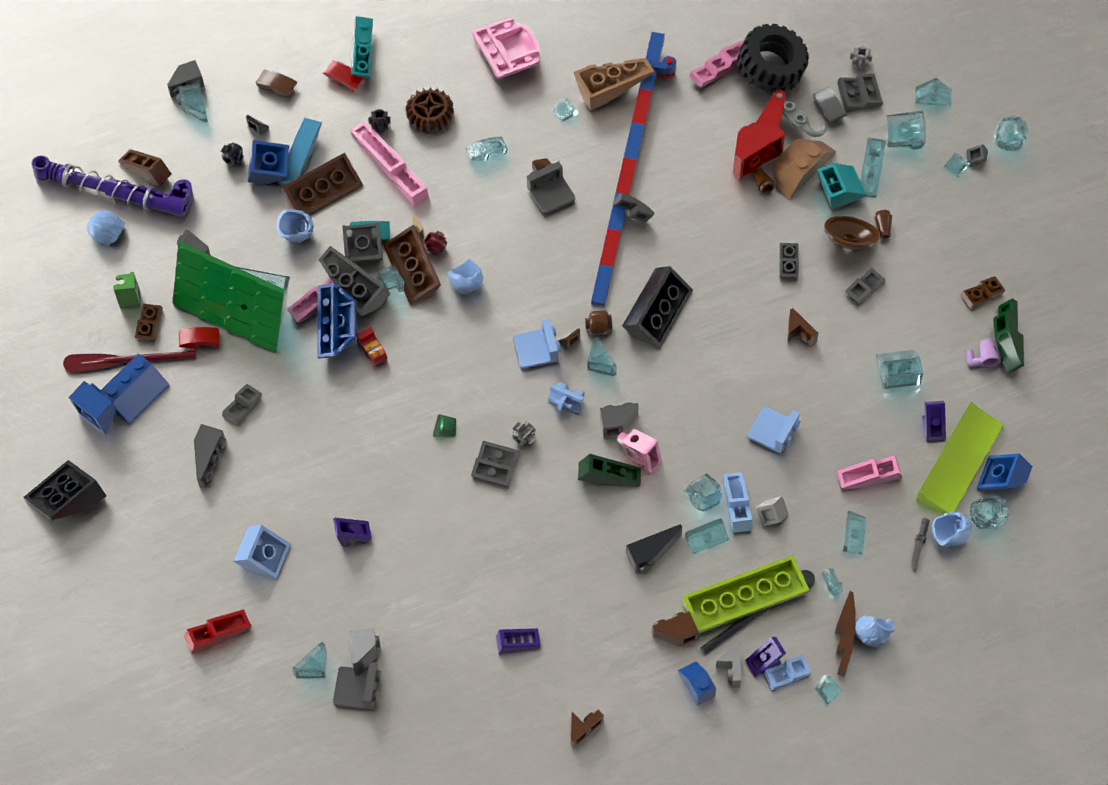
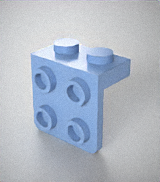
M549 318L542 319V329L514 335L513 340L521 368L558 362V352H561L559 341H555V325H551Z
M763 407L748 432V438L781 454L785 446H789L792 440L791 435L794 431L798 430L801 421H799L800 413L792 410L790 416L787 417L773 409Z

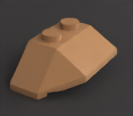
M796 139L774 161L776 190L791 199L817 172V169L821 168L836 151L822 141Z

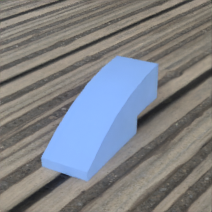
M743 473L723 474L726 501L733 533L752 531V516Z

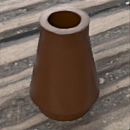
M761 167L754 169L752 174L758 191L763 194L772 192L775 188L774 180Z
M889 210L877 211L874 220L880 238H890L892 215Z

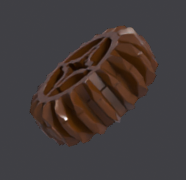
M431 87L429 90L423 88L422 92L416 90V95L411 94L405 107L406 117L410 125H414L415 130L420 128L421 132L427 130L428 133L431 130L437 132V128L443 130L444 125H449V121L452 120L454 113L453 102L450 100L449 95H446L444 91L439 92L438 88L434 91Z

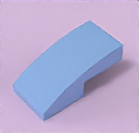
M801 655L785 660L782 665L766 669L763 674L773 691L805 678L812 672L804 656Z

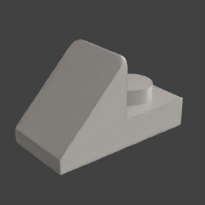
M736 642L716 661V668H728V681H732V688H740L741 642Z

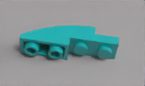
M355 17L351 57L353 76L370 78L373 18Z

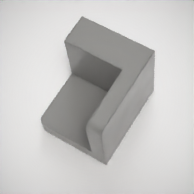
M782 496L765 500L756 508L762 526L780 523L788 516V510Z

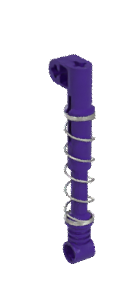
M42 155L36 156L31 162L34 176L39 181L49 179L60 182L64 187L70 186L71 183L80 185V191H82L83 187L95 189L96 196L99 191L105 192V195L110 196L112 200L117 198L127 201V204L132 202L142 205L147 210L157 209L184 217L194 199L192 184L185 179L176 181L170 193L167 194L159 192L154 187L146 188L143 184H131L126 179L116 180L111 175L99 178L98 173L94 170L85 174L79 166L74 167L72 164L62 165L49 161L48 157ZM75 168H80L82 173L75 171ZM94 172L97 174L98 177L88 174Z

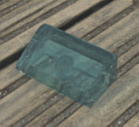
M847 511L843 552L863 554L866 517L852 511Z
M722 518L685 532V539L693 554L729 540Z

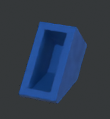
M698 662L678 670L697 706L715 697L716 687L707 671Z

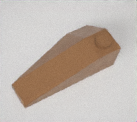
M642 58L626 60L620 64H613L611 62L597 67L596 64L589 65L575 71L574 76L581 96L591 111L607 104L652 75L654 70L648 60Z

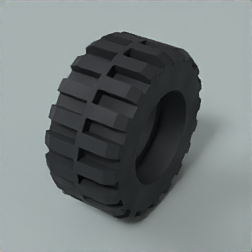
M763 24L762 26L755 27L744 39L737 56L738 69L741 70L742 77L746 78V82L749 85H754L755 89H761L764 93L772 92L773 94L777 90L785 93L793 89L803 76L809 63L808 49L806 44L802 43L803 39L797 36L795 31L788 30L786 26L780 27L778 24ZM760 52H772L782 58L786 65H773L767 62Z

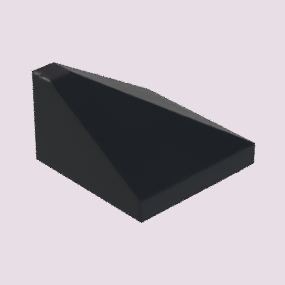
M248 114L246 115L248 127L259 135H262L269 128L267 124Z

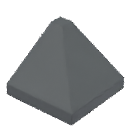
M984 144L966 150L969 166L987 160L988 149Z

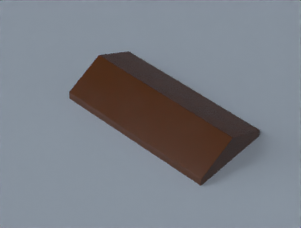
M344 152L281 188L293 210L310 214L363 185Z
M412 225L383 244L410 304L431 298L441 286L415 226Z

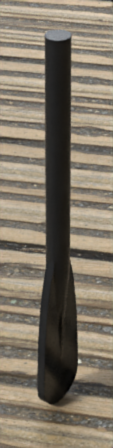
M801 570L806 584L810 588L815 583V576L809 570ZM785 602L743 617L700 647L703 654H706L767 610Z

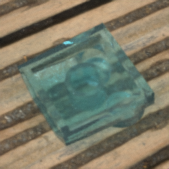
M923 110L887 115V147L909 146L913 150H918L925 145L926 125Z

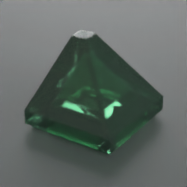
M439 414L433 436L455 437L456 418Z

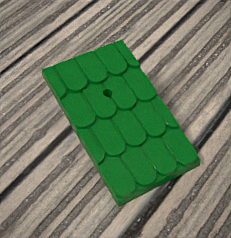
M179 241L172 304L177 308L198 315L200 319L249 339L251 343L276 352L279 331L287 303L290 277L235 267Z

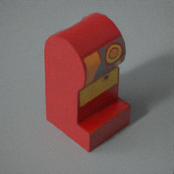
M371 326L356 334L358 345L373 366L388 359Z

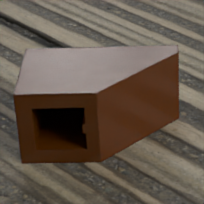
M689 611L686 613L679 612L668 620H659L652 626L653 637L679 647L696 641L699 638V631Z

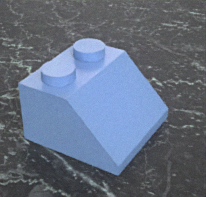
M263 525L249 526L234 558V562L250 572L276 579L291 544Z

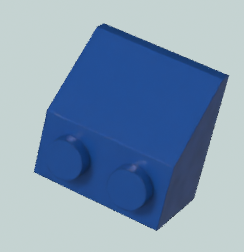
M253 140L250 149L247 182L266 185L286 179L289 145Z
M83 381L68 398L80 415L106 434L116 412V408L113 405L114 400L107 394L103 396L99 393L100 389L93 383L89 385Z

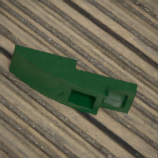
M1013 298L999 305L998 315L993 318L997 347L1008 373H1012L1024 366L1023 334L1018 332V304Z

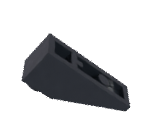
M681 524L626 545V554L635 573L650 570L682 536Z

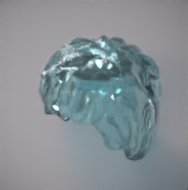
M1019 116L1004 117L995 129L996 144L1006 151L1019 150L1028 138L1029 129L1026 122Z
M707 473L692 481L683 489L692 506L699 511H707L717 506L723 494L720 484Z
M987 495L971 503L970 517L978 529H998L1006 523L1010 515V506L1000 496Z

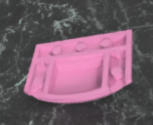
M512 17L472 31L479 50L482 51L493 70V74L498 79L539 64L540 53L536 38L523 23H514V18Z

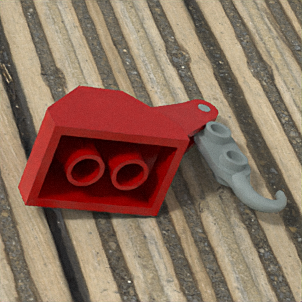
M775 91L756 123L743 126L738 131L733 174L740 181L751 174L754 169L766 165L783 153L785 133L780 128L782 114L795 128L805 131L812 137L824 135L827 129L826 124L821 122L822 129L814 131L804 112L794 102L787 101L783 91Z

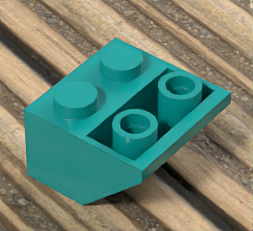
M832 163L817 169L819 182L832 209L866 197L864 188L853 166Z

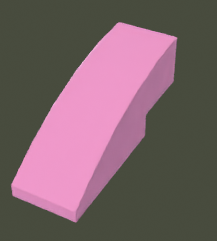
M895 455L878 461L871 459L837 471L842 489L869 487L903 478Z

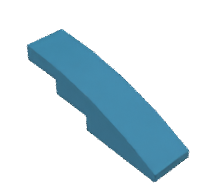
M304 117L289 151L287 178L280 180V184L286 185L299 178L302 172L305 173L309 157H312L322 122Z

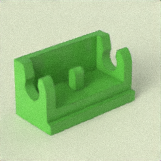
M130 272V274L116 276V280L125 281L123 284L113 285L120 309L141 307L140 288L135 273Z

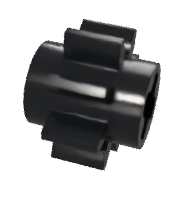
M377 109L371 112V117H368V123L371 124L372 130L375 129L381 132L388 129V124H391V117L388 116V111Z
M234 142L224 145L221 150L223 161L229 165L237 164V162L241 163L244 158L242 147Z

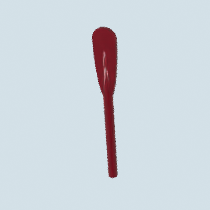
M196 351L141 354V356L148 361L196 358ZM71 354L64 359L63 366L69 373L94 371L129 363L136 355Z

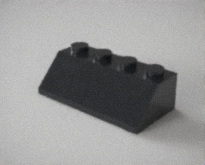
M671 266L655 268L622 327L633 338L660 348L693 289Z

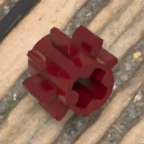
M438 230L436 233H428L424 240L427 251L433 255L435 252L442 253L447 246L445 234Z

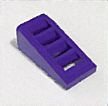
M538 628L499 629L496 635L498 653H511L539 649L541 647ZM528 635H532L533 643H529ZM520 636H523V638H524V643H521V637H520Z

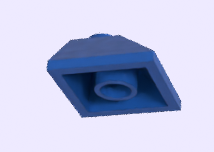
M1020 453L989 456L977 489H1005L1027 483L1033 466Z

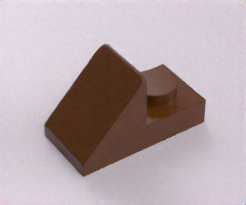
M794 308L790 309L787 341H790L799 334L804 342L813 346L817 343L819 333Z
M599 709L595 713H589L584 718V722L573 712L571 713V746L573 748L604 722V715Z

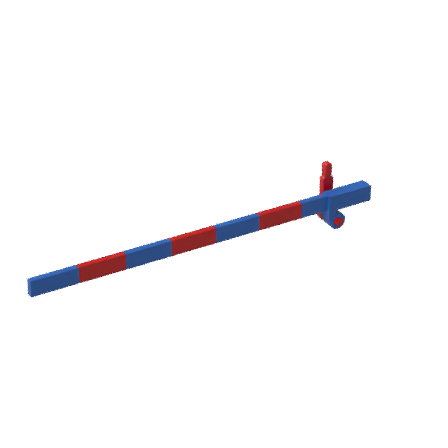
M651 32L646 59L653 68L654 73L640 82L614 199L621 193L630 195L656 75L672 79L676 74V59L674 57L666 56L660 62L665 39L664 33ZM612 206L591 304L605 306L626 214L625 209Z

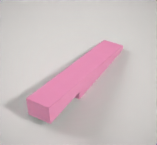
M365 121L350 130L354 138L413 206L429 197L427 187L406 167L401 157Z

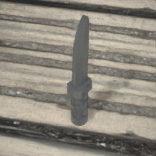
M922 518L920 531L915 537L916 543L912 557L914 571L917 570L922 544L926 543V532L930 523L928 518Z

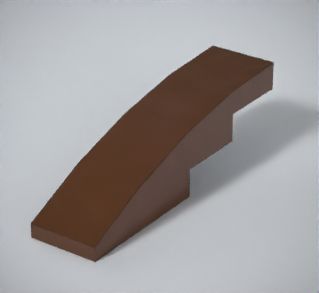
M852 591L848 593L835 630V634L841 635L836 654L843 656L837 674L844 677L850 661L855 636L856 611L854 593Z

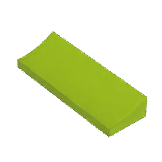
M971 401L920 488L916 500L943 514L955 512L1001 432L1004 423L988 415Z
M794 555L683 595L681 602L686 611L690 612L699 633L809 593V588Z

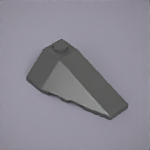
M329 246L319 258V262L333 283H336L356 300V312L361 316L380 308L390 296V292L382 283L332 246Z

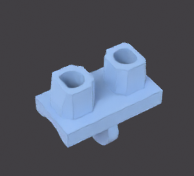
M562 382L558 385L552 384L548 401L558 405V412H562L564 408L578 414L581 412L584 400L583 391L577 389L571 392L568 390L567 384Z

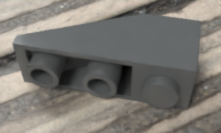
M204 424L200 425L194 438L196 476L200 488H204L205 483L209 482L213 466L217 465L219 460L218 454L221 449H224L226 444L223 430Z

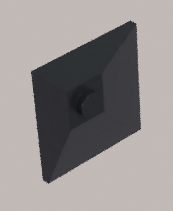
M67 460L23 498L53 521L92 509L107 495L93 477Z

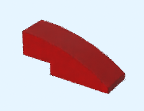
M243 609L208 619L206 624L186 630L184 638L191 654L216 646L251 628V624Z

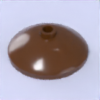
M831 217L824 225V232L828 238L846 249H867L876 245L879 240V232L874 226L855 217Z

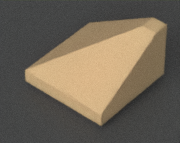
M414 215L412 225L415 226L422 240L425 237L424 228L418 217Z

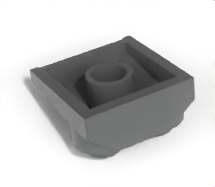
M379 222L351 226L342 225L346 258L355 264L383 260Z

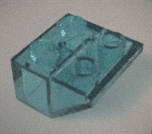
M914 350L876 354L883 389L921 385L924 373L920 357Z

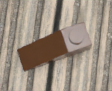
M129 149L118 160L121 165L148 183L157 186L164 184L172 175L161 158Z

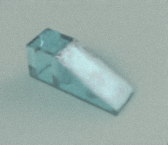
M868 138L860 182L866 196L876 198L886 140Z

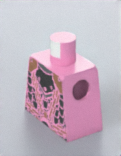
M636 429L632 430L629 435L625 432L619 434L617 442L623 445L626 458L638 467H641L648 474L662 461L657 440Z

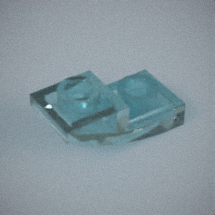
M502 136L473 142L467 145L465 149L472 161L488 160L489 156L493 154H506L508 147Z

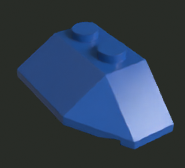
M336 283L318 285L317 358L336 357L356 338V300Z

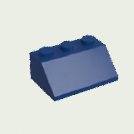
M138 353L99 393L103 396L107 394L114 400L115 414L130 425L169 386V383L152 363Z

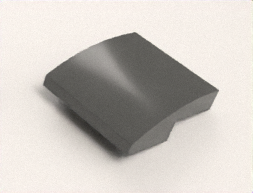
M858 73L856 78L840 77L837 83L845 111L869 109L883 104L875 74Z
M482 441L471 477L508 487L519 459L520 450Z

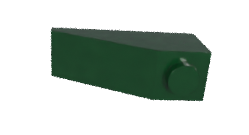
M589 454L579 462L578 480L597 485L639 487L641 484V467Z

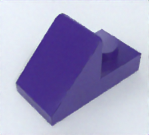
M924 402L925 415L922 416L926 441L946 440L945 402Z
M337 517L333 519L336 537L342 547L351 540L368 542L372 539L369 521Z
M771 637L745 661L754 676L758 677L766 669L781 665L780 659L786 652L777 637Z

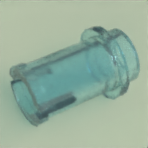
M829 568L830 573L828 574L827 570L822 572V576L828 585V592L832 593V595H837L843 591V584L838 581L833 568Z

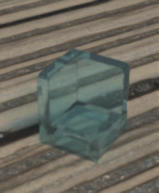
M394 265L377 272V280L388 290L396 287L399 293L404 291V280Z

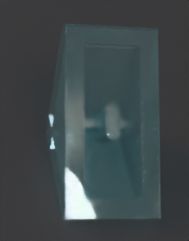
M934 78L916 86L915 104L951 106L952 89L939 79Z
M598 337L594 338L587 360V370L615 376L617 374V365Z
M323 642L319 643L292 668L296 678H326L327 650Z

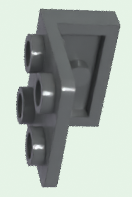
M559 161L554 164H548L545 168L533 171L527 175V188L544 214L575 201L574 193L563 178V166Z
M369 662L368 669H364L356 676L352 667H340L337 674L333 704L341 707L373 710L374 702L378 700L377 683L381 682L382 671L379 670L378 664Z

